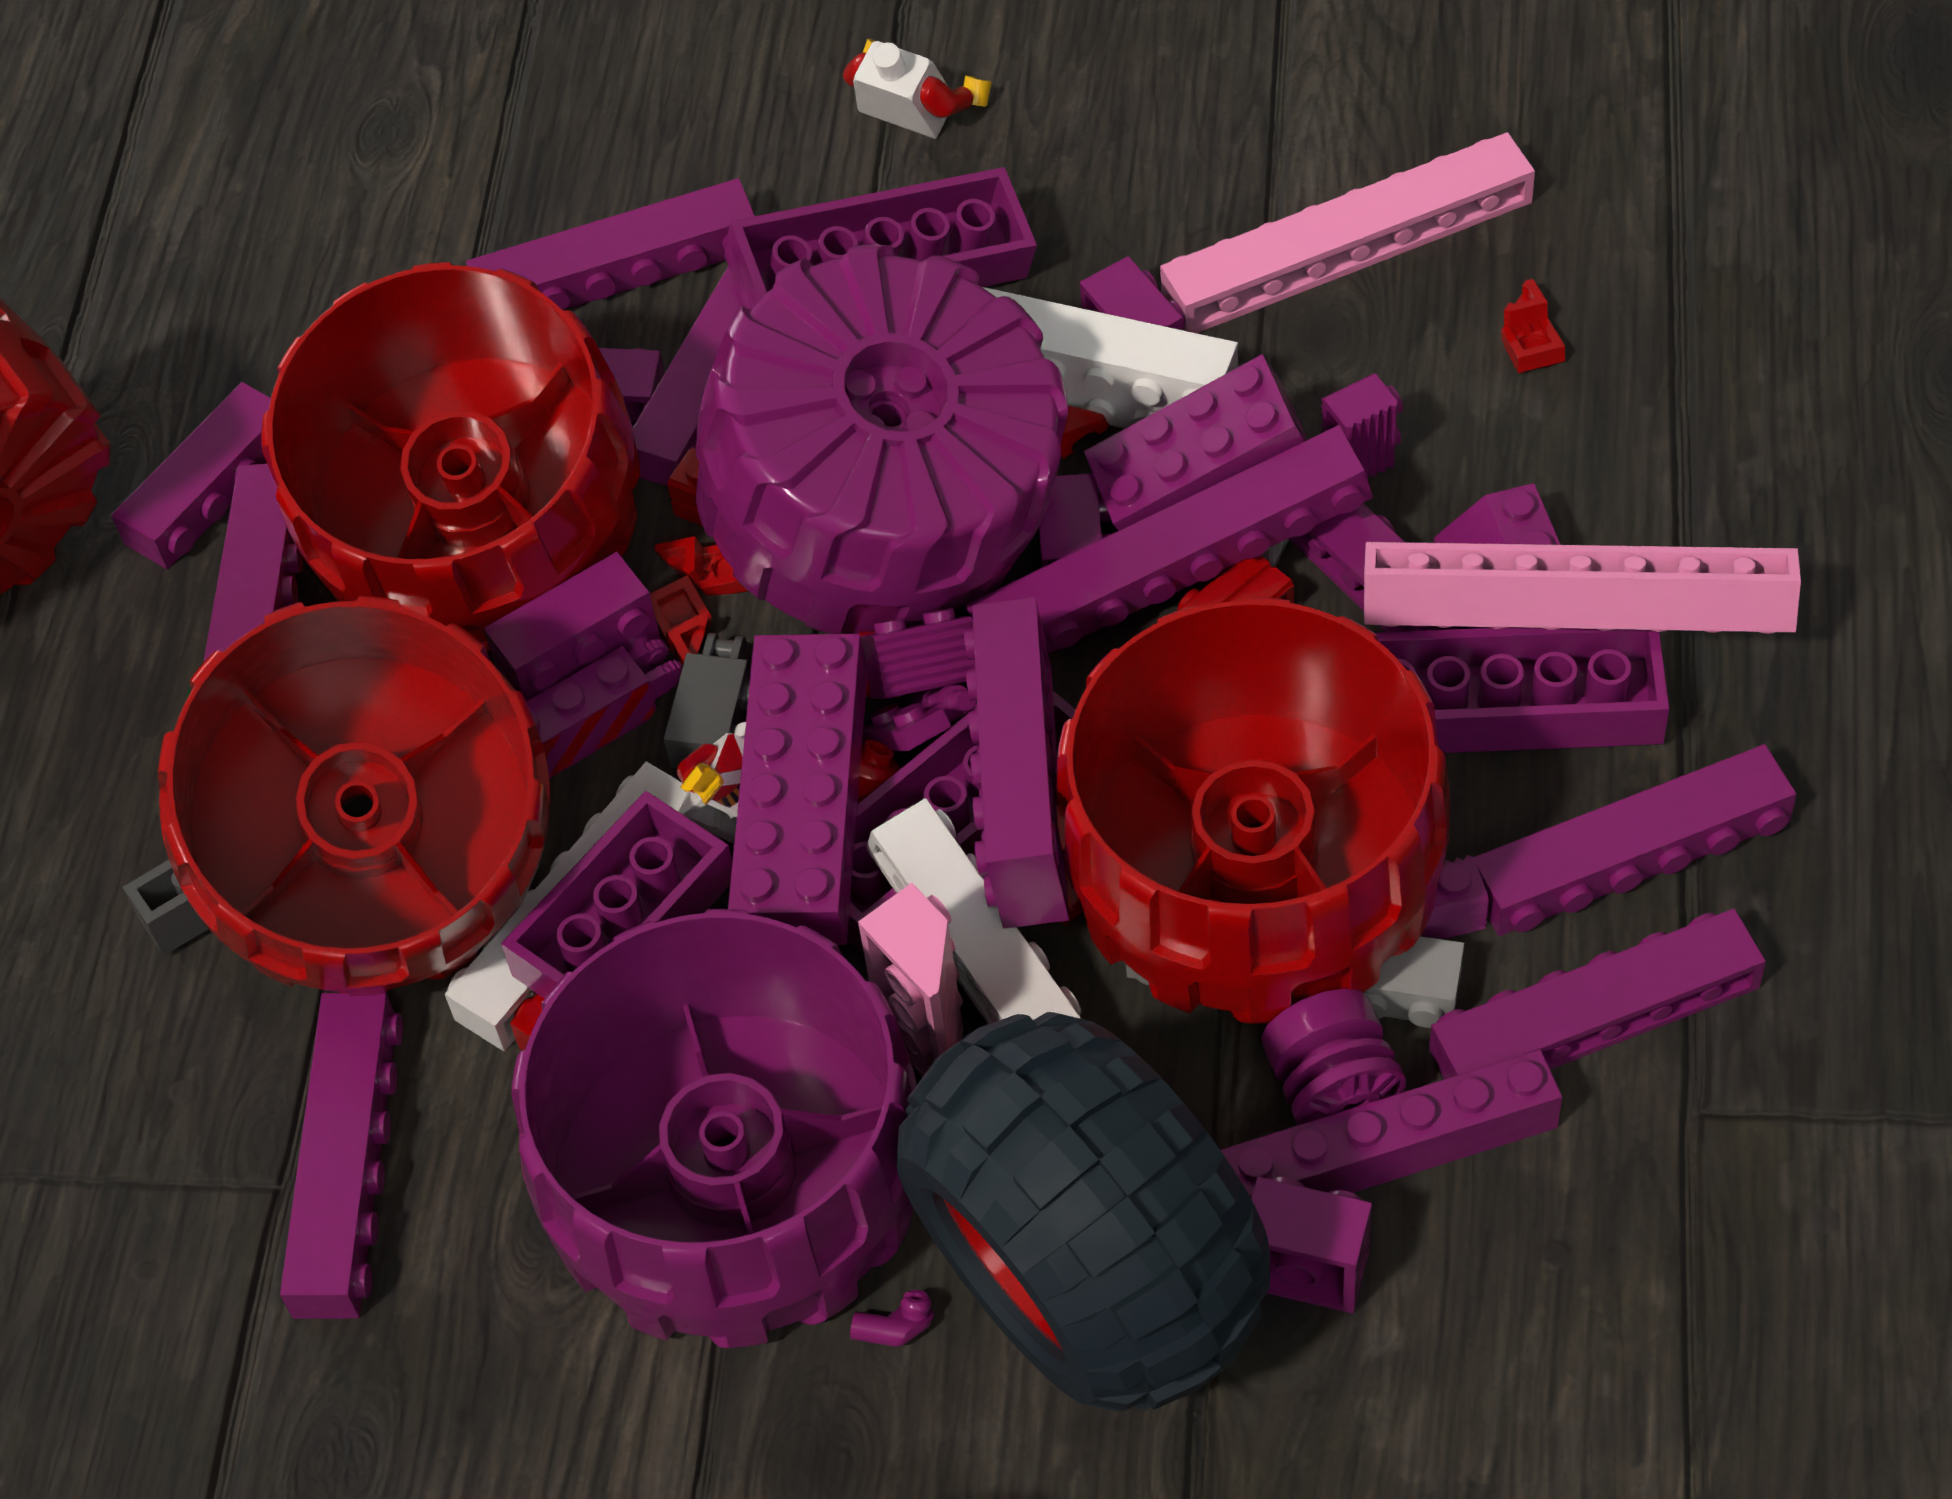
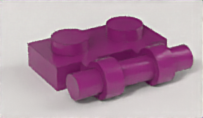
M947 685L916 692L912 698V705L900 708L898 703H894L872 713L869 716L872 723L863 727L862 743H865L866 740H875L885 744L892 751H909L952 727L950 722L973 709L976 701H970L968 690L962 685Z

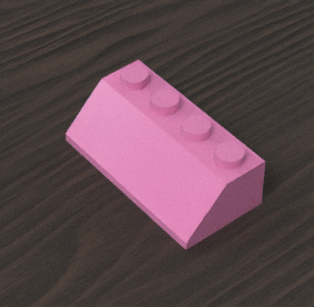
M910 883L858 921L869 981L878 985L888 1001L897 1021L912 1067L923 1078L940 1055L962 1040L964 1028L960 1006L963 1005V999L957 987V979L960 976L953 960L952 952L956 948L949 932L948 924L952 921L950 914L937 897L930 895L926 898L913 883Z

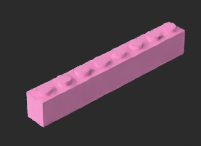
M1508 132L1491 139H1484L1470 147L1446 156H1439L1431 162L1405 172L1395 173L1387 179L1361 189H1353L1345 195L1322 204L1309 206L1301 212L1278 221L1265 223L1259 228L1239 236L1223 239L1213 246L1187 256H1179L1171 262L1160 266L1161 293L1168 301H1175L1181 308L1186 320L1183 331L1199 333L1531 204L1535 170Z
M1366 542L1364 625H1383L1387 627L1412 625L1436 626L1440 628L1468 626L1490 627L1494 629L1524 627L1548 630L1580 628L1602 631L1636 629L1656 632L1692 630L1710 633L1748 631L1765 634L1796 632L1801 586L1798 548Z

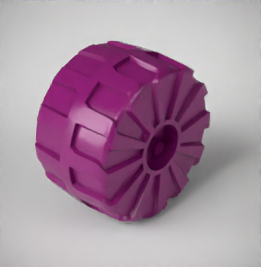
M856 245L849 248L843 258L826 261L814 266L807 258H803L777 272L773 289L765 294L752 309L740 306L724 334L701 401L696 441V457L699 460L696 504L706 534L714 538L724 558L734 570L733 576L758 600H766L786 614L805 622L806 627L828 634H856L862 630H874V623L905 618L906 627L924 623L922 614L936 610L953 608L955 617L963 612L969 613L966 604L1002 586L1013 564L1035 535L1049 505L1061 459L1060 444L1068 417V399L1063 376L1059 368L1052 361L1045 359L1041 351L1043 333L1019 303L1006 296L996 298L978 285L980 277L976 271L951 259L933 255L924 261L897 257L893 247L890 245Z
M708 909L705 913L670 918L656 923L648 921L613 937V942L597 951L573 972L565 973L550 990L541 1003L542 1012L531 1032L526 1049L517 1055L514 1067L511 1095L519 1128L521 1167L528 1194L544 1231L572 1277L585 1292L598 1288L606 1297L624 1309L632 1328L658 1339L667 1341L673 1332L676 1331L691 1335L709 1336L714 1344L722 1348H740L765 1344L768 1342L770 1330L778 1329L797 1321L807 1325L822 1323L857 1299V1282L871 1267L881 1266L895 1255L906 1236L913 1218V1206L902 1186L897 1171L899 1126L907 1118L906 1108L910 1104L907 1098L917 1084L897 1021L888 1001L878 985L871 981H865L859 972L841 955L838 945L825 936L806 926H798L796 928L777 920L749 915L748 910ZM733 1139H735L731 1144H729V1145H727V1146H721V1147L714 1146V1145H725V1144L730 1143Z

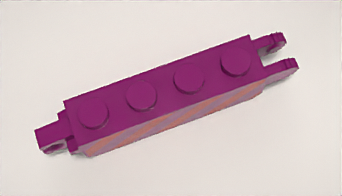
M652 639V641H648L646 644H642L630 652H627L622 645L526 701L543 745L549 779L650 720L657 709L655 699L679 684L683 669L681 663L675 659L673 661L669 660L667 663L665 662L662 666L659 665L667 659L666 656L669 654V649L662 639Z

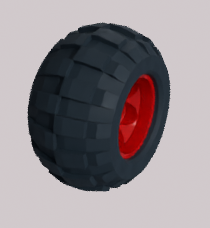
M1046 1012L1034 1020L1028 1015L1016 1014L985 1025L968 1034L940 1055L907 1098L910 1103L906 1108L907 1118L899 1126L898 1175L914 1210L941 1253L971 1294L1020 1352L1048 1380L1073 1400L1083 1405L1112 1411H1126L1133 1406L1142 1410L1149 1408L1155 1410L1200 1390L1235 1360L1261 1318L1260 1301L1265 1297V1293L1270 1288L1269 1241L1256 1207L1234 1169L1201 1123L1167 1083L1137 1053L1105 1028L1085 1019L1055 1012Z

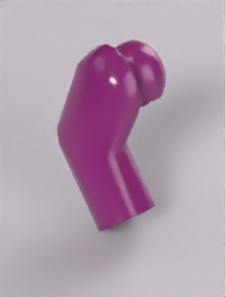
M910 1290L903 1295L900 1307L889 1316L855 1311L851 1323L850 1338L863 1342L901 1347L930 1326L934 1317V1311L931 1308L932 1300L924 1291Z

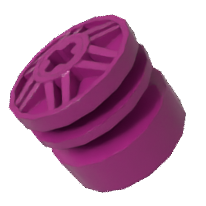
M1337 989L1321 992L1300 1000L1276 1016L1267 1025L1261 1036L1262 1048L1273 1073L1278 1080L1284 1083V1098L1287 1104L1291 1106L1292 1116L1297 1126L1400 1094L1406 1087L1405 1075L1400 1064L1395 1061L1391 1045L1382 1040L1383 1028L1369 997L1360 990Z

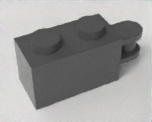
M708 633L702 655L686 654L664 736L671 768H677L678 764L704 743L713 744L726 733H735V727L745 722L750 686V671L748 662L745 660L747 651L745 636H736L735 640L719 639L718 633Z

